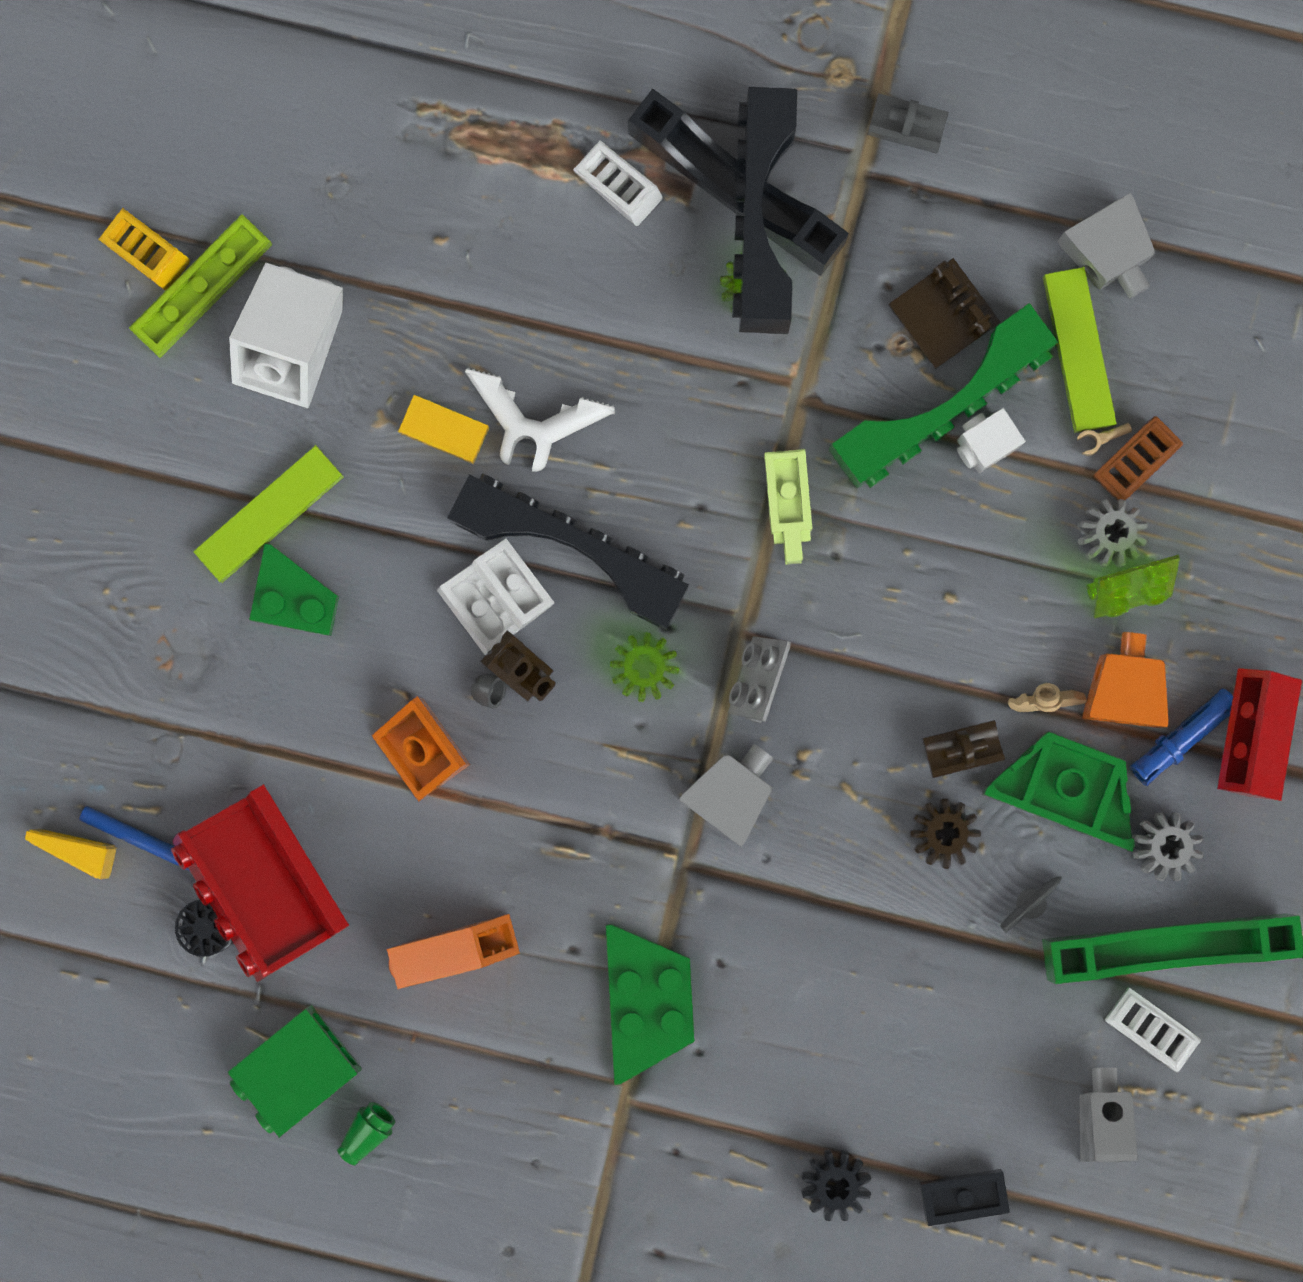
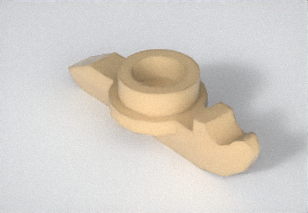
M1044 683L1036 688L1033 696H1027L1026 693L1021 694L1016 699L1010 698L1008 705L1017 712L1040 710L1052 712L1060 707L1085 704L1087 700L1082 692L1075 690L1060 691L1056 685Z

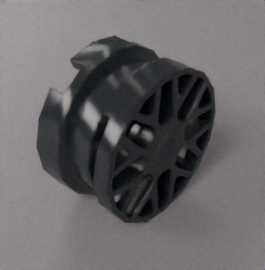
M200 900L188 903L180 911L175 921V934L178 943L186 952L192 955L209 957L225 951L233 942L231 939L225 941L219 933L214 922L218 917L210 903L206 906Z

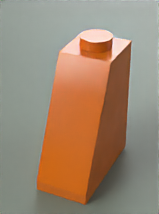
M510 914L409 941L387 949L389 970L395 978L397 989L480 969L520 954Z

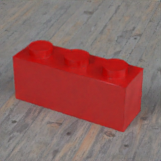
M1238 668L1217 789L1248 797L1276 801L1282 800L1302 684L1301 679L1274 671Z

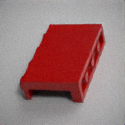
M264 784L249 792L245 798L189 830L177 833L172 840L175 847L171 848L175 860L183 870L187 868L190 870L196 880V883L193 884L196 895L205 906L210 903L218 917L214 922L219 933L225 941L232 940L240 953L236 955L240 968L247 977L253 975L257 982L349 926Z

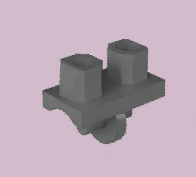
M878 93L867 135L937 154L949 112L918 104L919 101H906Z

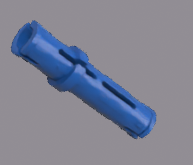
M1221 688L1209 701L1192 713L1166 736L1161 735L1155 740L1156 745L1129 766L1134 776L1143 785L1148 786L1165 769L1169 768L1172 764L1178 765L1183 761V755L1191 747L1201 741L1223 720L1230 716L1233 695L1226 689Z

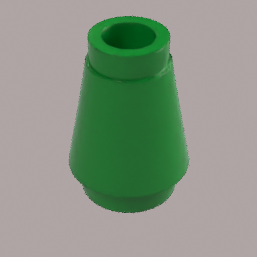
M370 1102L366 1107H360L340 1147L337 1149L339 1156L347 1163L354 1166L357 1165L360 1160L392 1135L395 1119L391 1113L375 1102Z

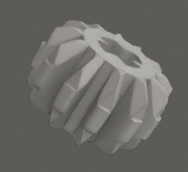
M1108 499L1100 501V511L1091 506L1086 510L1090 521L1082 520L1078 524L1080 530L1089 533V535L1079 538L1078 544L1086 545L1090 543L1093 548L1086 553V557L1090 560L1100 553L1099 562L1101 567L1109 566L1112 559L1118 568L1125 566L1126 556L1132 560L1140 556L1139 550L1135 546H1144L1148 542L1145 536L1137 534L1138 531L1147 528L1148 523L1146 521L1135 523L1133 518L1139 514L1140 510L1134 507L1125 513L1126 501L1123 499L1118 500L1114 508ZM1115 525L1118 528L1115 530V533L1120 531L1121 536L1111 542L1108 540L1111 534L1105 535V529Z
M1158 812L1154 814V825L1147 820H1143L1140 823L1141 829L1146 833V836L1133 835L1135 843L1143 844V849L1134 851L1132 855L1135 859L1147 858L1140 868L1143 873H1149L1155 869V880L1164 881L1169 873L1173 881H1180L1182 877L1181 868L1188 873H1193L1196 870L1189 859L1190 857L1196 859L1203 858V852L1193 850V844L1201 843L1203 837L1202 835L1189 836V833L1195 826L1193 821L1187 820L1181 824L1179 813H1171L1167 820L1163 813ZM1166 840H1172L1175 843V847L1169 850V854L1161 853L1160 846L1166 844Z

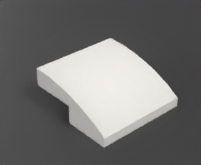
M504 539L473 561L472 565L442 584L437 590L484 655L490 653L492 647L501 642L502 636L507 630L513 635L554 604V601L507 539Z

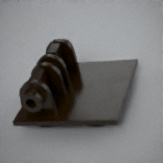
M954 258L948 262L945 260L933 269V273L888 304L935 369L1001 323Z

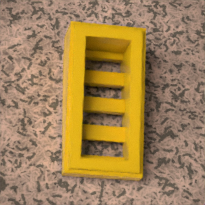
M124 208L120 210L98 239L165 291L180 277L190 263V259ZM133 225L135 227L124 243L119 246L117 243L130 226ZM146 235L147 237L145 238V240H144V241L142 242V244L138 247V249L135 251V253H134L133 255H131L130 253L133 251V249L136 247V245L140 242V240L143 238V236ZM159 245V249L155 252V254L152 256L149 262L146 265H144L143 263L150 256V254L153 252L156 246Z
M40 828L26 831L25 840L94 878L102 880L110 877L117 849L115 845Z

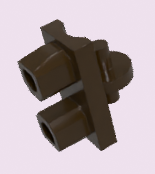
M508 630L503 634L501 642L492 647V653L486 655L480 661L527 702L532 696L539 701L544 700L556 684L549 677L554 670Z
M995 720L922 738L932 778L1005 760Z

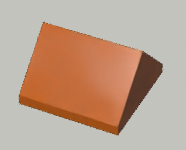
M418 696L412 699L372 735L418 802L471 765L425 700Z

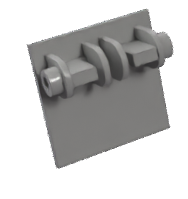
M753 636L751 643L746 646L742 655L743 668L739 680L734 684L729 695V714L745 717L760 724L762 721L766 722L788 657L791 642Z

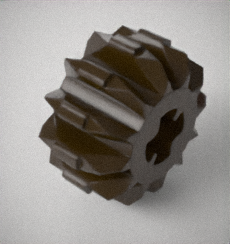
M948 799L940 800L939 813L931 802L926 803L924 807L929 818L927 819L919 814H915L913 817L916 823L923 825V830H911L910 837H923L924 840L914 847L915 853H923L930 849L925 860L929 865H933L940 854V864L944 869L950 868L951 854L958 864H965L966 859L961 850L965 849L971 853H976L977 847L974 844L967 842L968 837L981 836L980 830H968L967 825L977 819L976 815L971 813L960 818L965 809V804L962 802H958L951 813ZM943 822H948L947 828L954 829L955 832L954 837L947 839V845H942L943 839L936 838L935 835L936 830L943 829Z

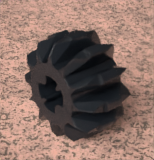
M827 1149L824 1150L826 1163L823 1165L815 1157L809 1160L816 1173L802 1172V1180L813 1185L803 1188L801 1193L803 1198H814L809 1205L813 1213L825 1206L823 1217L826 1221H831L835 1210H838L842 1221H847L849 1215L846 1208L851 1206L855 1212L861 1213L863 1208L856 1198L869 1199L871 1197L870 1190L861 1187V1185L871 1181V1176L868 1172L858 1173L863 1166L860 1158L853 1159L847 1165L849 1160L847 1150L842 1149L838 1160L834 1161L831 1150ZM832 1177L837 1181L845 1178L846 1180L842 1181L845 1187L844 1190L840 1193L835 1189L827 1192L826 1190H830L828 1180Z

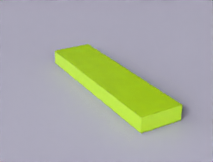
M241 214L129 329L161 358L273 244Z
M1085 267L1045 274L1043 282L1054 336L1058 341L1056 346L1074 433L1115 426L1117 423Z
M315 445L194 550V554L220 583H223L258 553L265 544L273 540L342 480L344 476Z

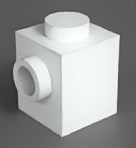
M1002 408L987 419L981 413L962 425L965 433L957 440L960 444L957 451L965 465L969 469L975 467L980 474L1019 449L1026 441L1005 409Z

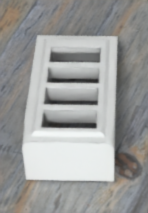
M600 140L573 169L582 180L635 226H639L662 200V195L655 184ZM605 158L608 159L610 162L594 177L592 173ZM619 169L621 171L608 187L604 184ZM631 180L633 184L619 197L617 194Z
M1129 987L1105 1018L1107 1023L1175 1072L1180 1071L1201 1041L1198 1036ZM1136 1003L1141 1008L1129 1025L1126 1026L1122 1023V1020ZM1150 1013L1154 1016V1019L1142 1036H1140L1136 1031ZM1163 1024H1165L1169 1028L1158 1044L1154 1046L1150 1042ZM1179 1034L1183 1037L1171 1055H1166L1165 1052Z

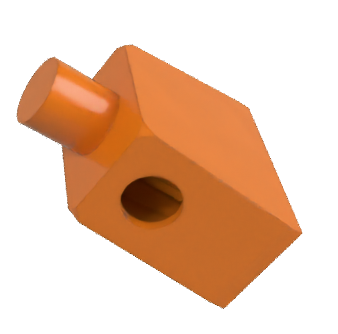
M1122 632L1120 655H1100L1082 719L1153 728L1168 727L1165 663L1163 660L1144 658L1146 634Z

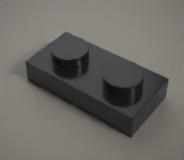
M1001 1169L919 1182L926 1224L928 1226L1010 1213L1004 1173Z

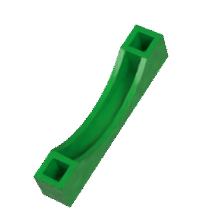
M1028 303L996 326L990 335L986 353L976 374L950 400L929 412L908 419L893 421L865 420L832 443L829 452L856 489L865 483L869 488H872L889 475L886 468L899 459L902 465H904L921 453L922 449L919 444L930 436H932L935 442L955 428L951 421L963 413L970 418L988 404L984 399L996 389L1002 395L1021 381L1017 376L1021 371L1030 366L1034 372L1051 360L1053 356L1049 351L1055 347L1058 341L1032 305Z
M1288 913L1042 939L1046 977L1048 981L1054 984L1098 980L1125 974L1171 968L1303 958V936L1300 916Z

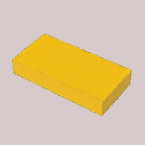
M413 395L398 432L401 435L474 464L489 426Z

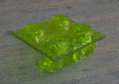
M1179 554L1094 578L1093 583L1086 585L1090 600L1096 599L1094 618L1106 615L1108 617H1117L1123 615L1131 608L1144 604L1147 606L1159 605L1169 597H1172L1180 561Z

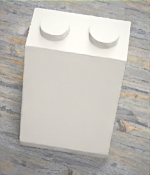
M265 263L229 337L232 384L309 408L342 314L343 288L325 279H315L297 273L288 267H278Z

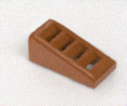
M1154 416L1093 477L1117 501L1120 499L1126 501L1184 444L1157 416ZM1148 433L1165 448L1163 452L1146 436ZM1137 444L1154 459L1151 464L1134 449ZM1124 456H1127L1142 471L1139 476L1121 460ZM1113 467L1130 483L1126 488L1109 472Z

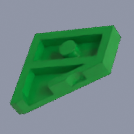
M265 544L249 620L331 636L339 596L274 546Z

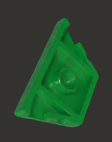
M1045 732L995 778L982 793L984 796L1127 851L1133 852L1135 842L1131 834L1129 813H1131L1130 797L1127 794L1126 788L1128 781L1126 761L1062 736Z
M606 924L614 1085H620L695 1042L691 968L689 957L630 933L614 924Z

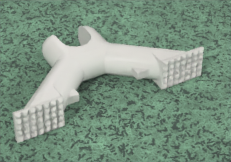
M470 368L465 370L466 375L505 430L500 449V458L507 465L511 462L516 444L522 439H530L537 445L532 472L540 471L547 464L552 443L611 414L615 415L614 405L599 404L598 401L584 400L582 397L579 399V403L573 407L562 404L560 413L542 422L525 418L514 402L516 392L505 389L500 375L496 377L495 374H485V371L481 373L480 370L475 371V369L470 370Z

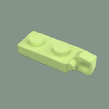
M805 449L765 452L764 461L771 535H773L774 544H783L785 565L800 564L803 561L801 542L811 541L810 531H812Z

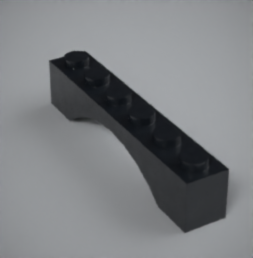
M749 87L747 102H739L738 127H746L745 140L738 139L737 164H744V177H737L736 202H743V216H735L734 240L742 241V254H734L733 279H741L740 293H733L732 318H740L739 332L788 334L792 318V279L781 267L769 245L763 224L762 195L771 172L779 159L794 143L797 126V89Z
M652 88L628 120L629 135L738 216H743V202H736L737 177H744V165L737 164V160L709 137L686 112ZM768 182L766 183L762 195V214L767 237L819 276H822L845 246L849 233L816 208L804 204Z
M483 473L479 479L469 474L447 517L450 523L486 541L503 537L531 536L553 540L571 547L591 559L611 578L622 594L631 614L665 631L668 630L689 587V584L682 581L685 576L683 573L665 564L659 570L646 563L649 557L644 553L629 546L623 552L610 545L612 538L593 528H590L587 534L573 527L576 520L557 510H554L552 515L537 508L540 502L522 492H518L516 497L501 490L504 484Z

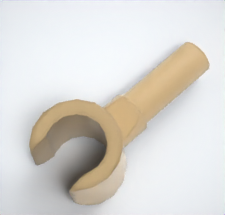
M1129 423L1100 433L1086 430L1079 434L1077 441L1087 436L1094 438L1096 447L1082 453L1085 456H1092L1097 453L1100 445L1131 433L1132 428Z

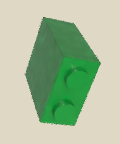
M311 1005L227 1073L232 1078L229 1083L236 1095L243 1101L249 1099L258 1112L255 1114V1117L263 1129L269 1134L274 1131L280 1138L362 1070V1067Z

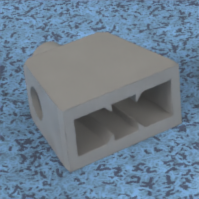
M1131 193L1066 230L1057 241L1079 268L1085 267L1086 276L1098 289H1103L1118 280L1128 298L1131 299L1150 287L1149 282L1139 267L1152 258L1155 250Z
M753 744L740 763L726 753L690 786L678 800L742 847L773 789L759 777L774 758L756 744Z
M1092 1068L1093 1092L1081 1094L1079 1099L1081 1162L1138 1161L1132 1093L1118 1092L1117 1068ZM1104 1104L1110 1109L1109 1120L1102 1113Z

